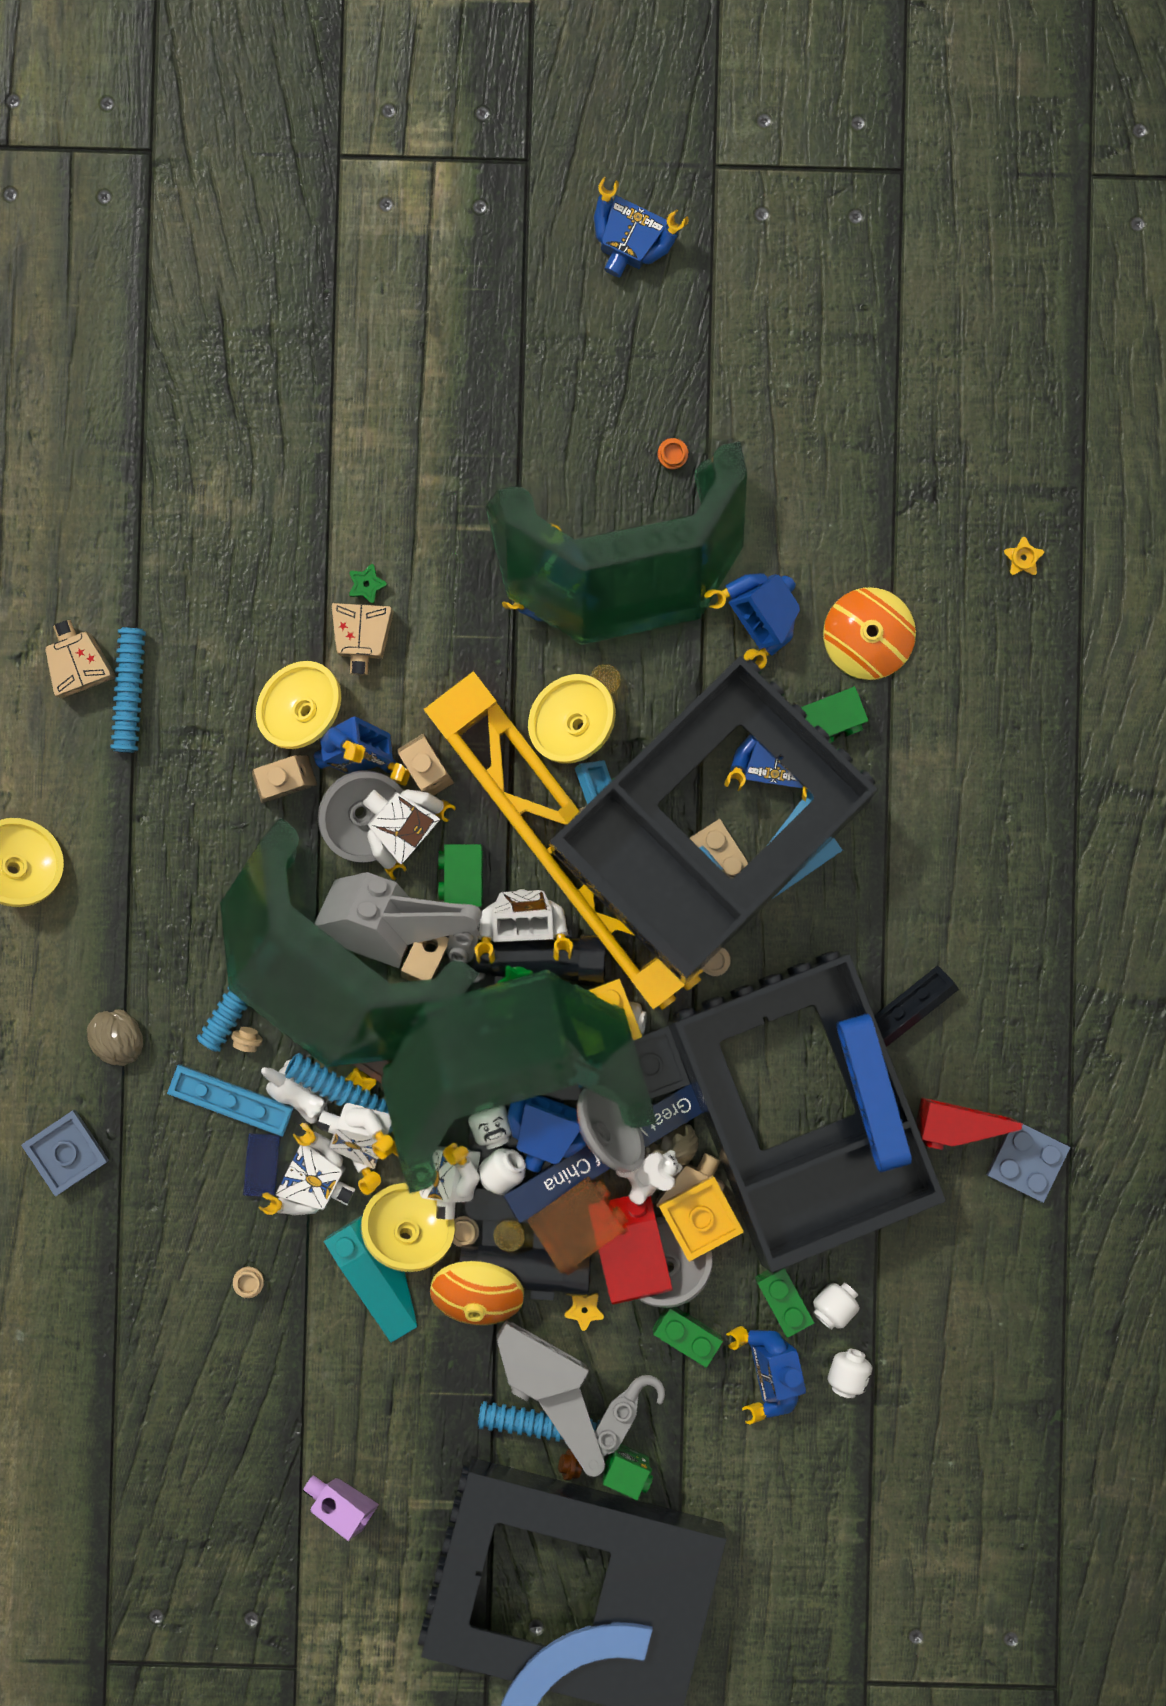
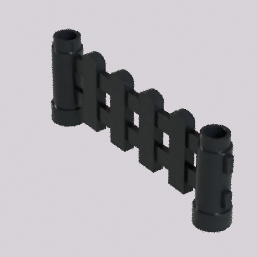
M567 929L568 935L565 937L573 944L572 957L569 959L567 951L559 950V960L556 961L553 957L554 943L556 941L554 937L547 940L490 941L493 945L495 961L490 964L489 953H484L480 957V963H478L475 955V973L492 974V977H495L496 985L499 980L506 977V966L512 968L523 967L533 972L532 979H546L545 1004L518 1003L517 1001L511 1007L513 1018L508 1020L501 1016L487 1019V1007L480 1003L474 1015L476 1028L480 1032L486 1026L490 1028L489 1031H501L555 1015L567 1044V1037H575L561 1001L569 998L570 981H578L579 984L583 985L604 984L606 947L597 935H581V938L572 937V929ZM497 1001L496 1004L501 1005V1002ZM565 1080L564 1083L556 1081L532 1088L525 1092V1095L528 1097L529 1092L564 1104V1099L578 1100L582 1089L578 1088V1084L574 1083L571 1086L569 1081ZM512 1094L493 1099V1105L502 1104L508 1111ZM472 1131L469 1134V1150L479 1151L480 1158H487L500 1148L515 1150L524 1160L527 1156L526 1153L520 1152L517 1149L518 1140L512 1134L509 1136V1142L492 1149L478 1145L475 1142ZM545 1161L537 1175L554 1164ZM476 1187L473 1199L465 1202V1210L469 1218L483 1220L482 1244H479L478 1247L462 1246L460 1262H486L508 1270L518 1278L524 1290H531V1299L554 1300L555 1292H563L564 1296L589 1297L591 1247L566 1246V1249L557 1248L558 1224L575 1225L577 1192L567 1194L523 1221L524 1223H534L533 1247L506 1245L507 1222H517L503 1195L495 1194L484 1187Z

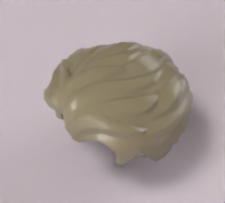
M126 1011L99 1012L87 1027L89 1046L92 1052L102 1061L111 1065L125 1066L134 1062L141 1054L143 1035L138 1022Z
M689 1124L681 1125L663 1136L660 1144L656 1145L653 1142L650 1146H647L645 1158L652 1153L659 1152L663 1155L669 1150H673L679 1164L682 1166L689 1164L696 1155L699 1146L695 1130Z

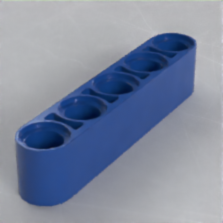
M864 1014L837 1022L838 1035L878 1171L881 1173L911 1164L910 1150L870 1015Z

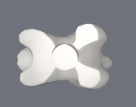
M291 1060L286 1061L284 1067L279 1071L273 1068H262L261 1073L270 1081L266 1086L267 1093L277 1102L293 1106L310 1124L317 1122L322 1111H328L327 1103H332L328 1101V1096L321 1097L318 1091L316 1093L312 1092L311 1087L304 1088L302 1082L297 1084L294 1082V1078L287 1079L285 1077L286 1068Z
M669 1150L663 1155L659 1152L650 1154L644 1158L642 1165L638 1169L630 1173L616 1171V1174L629 1180L632 1186L629 1199L634 1204L640 1205L644 1203L647 1197L653 1195L656 1189L669 1190L673 1188L676 1182L673 1177L682 1170V1165L675 1158V1151Z

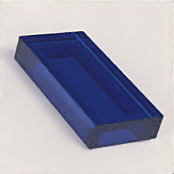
M249 1133L243 1195L262 1197L264 1193H270L275 1197L281 1136Z

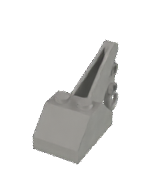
M369 872L335 879L313 925L311 937L396 968H400L409 944L449 936L446 952L449 955L451 972L454 976L468 983H478L486 976L485 973L472 975L462 968L464 964L472 960L475 953L474 948L480 936L477 928L483 913L477 906L410 898L397 882Z
M508 1319L503 1322L497 1333V1343L507 1380L512 1389L511 1392L528 1401L529 1397L538 1400L582 1466L584 1472L589 1476L595 1477L600 1475L605 1467V1455L615 1452L621 1445L636 1417L638 1395L643 1387L653 1386L658 1392L657 1403L659 1405L663 1403L665 1389L662 1382L654 1376L642 1375L635 1378L628 1389L612 1400L594 1432L580 1391V1386L589 1372L587 1365Z

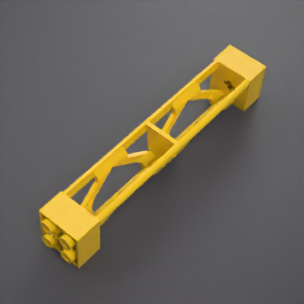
M474 671L424 709L653 1010L657 1006L663 1010L676 1000V997L673 995L682 987L688 991L701 981L698 975L703 972L702 969L684 985L657 957L641 969H638L611 933L617 929L631 935L634 934L619 919L595 911L593 893L584 884L580 889L575 887L552 857L551 848H545L523 819L521 814L527 811L567 825L580 811ZM486 715H488L491 767L487 770L460 736ZM504 733L561 806V809L556 811L504 792L500 739Z

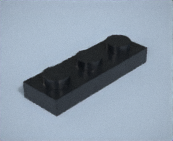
M939 966L932 969L874 1015L886 1047L959 990L954 981Z

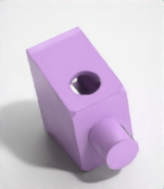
M313 1475L303 1489V1492L316 1500L310 1511L348 1541L363 1531L379 1506L378 1503L338 1478L325 1484Z

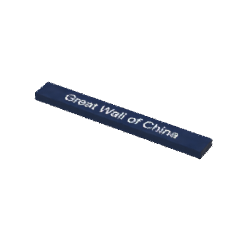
M690 1083V1085L682 1087L637 1114L635 1118L640 1126L645 1147L700 1115L702 1111ZM586 1145L585 1148L570 1158L562 1159L559 1164H554L504 1194L503 1197L517 1222L521 1223L609 1170L610 1167L601 1162Z

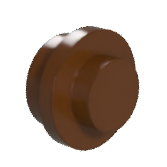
M568 1449L566 1454L560 1456L558 1470L559 1473H562L564 1480L570 1481L572 1478L578 1479L580 1477L582 1466L572 1451Z

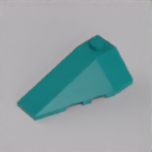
M361 1215L327 1236L324 1243L347 1280L392 1343L418 1326L405 1272L394 1270L381 1264L365 1246L361 1233L363 1216Z

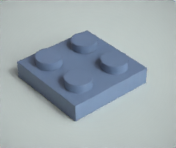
M76 1110L71 1111L21 1145L54 1196L59 1195L109 1161Z
M1023 1124L1022 1130L1005 1134L986 1175L1044 1203L1071 1147Z

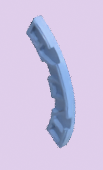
M623 1622L594 1627L587 1626L554 1640L526 1663V1666L509 1686L501 1706H537L544 1694L560 1678L570 1671L593 1661L608 1658H631L644 1661L652 1633V1626Z

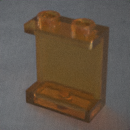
M586 1177L527 1220L560 1273L569 1276L578 1269V1263L617 1235H625L629 1232L625 1225L628 1222L627 1217L619 1206H612L608 1200L611 1193L601 1180L597 1182L590 1177Z

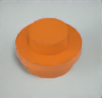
M670 438L661 443L658 449V460L662 466L675 470L681 468L686 463L688 448L683 441Z

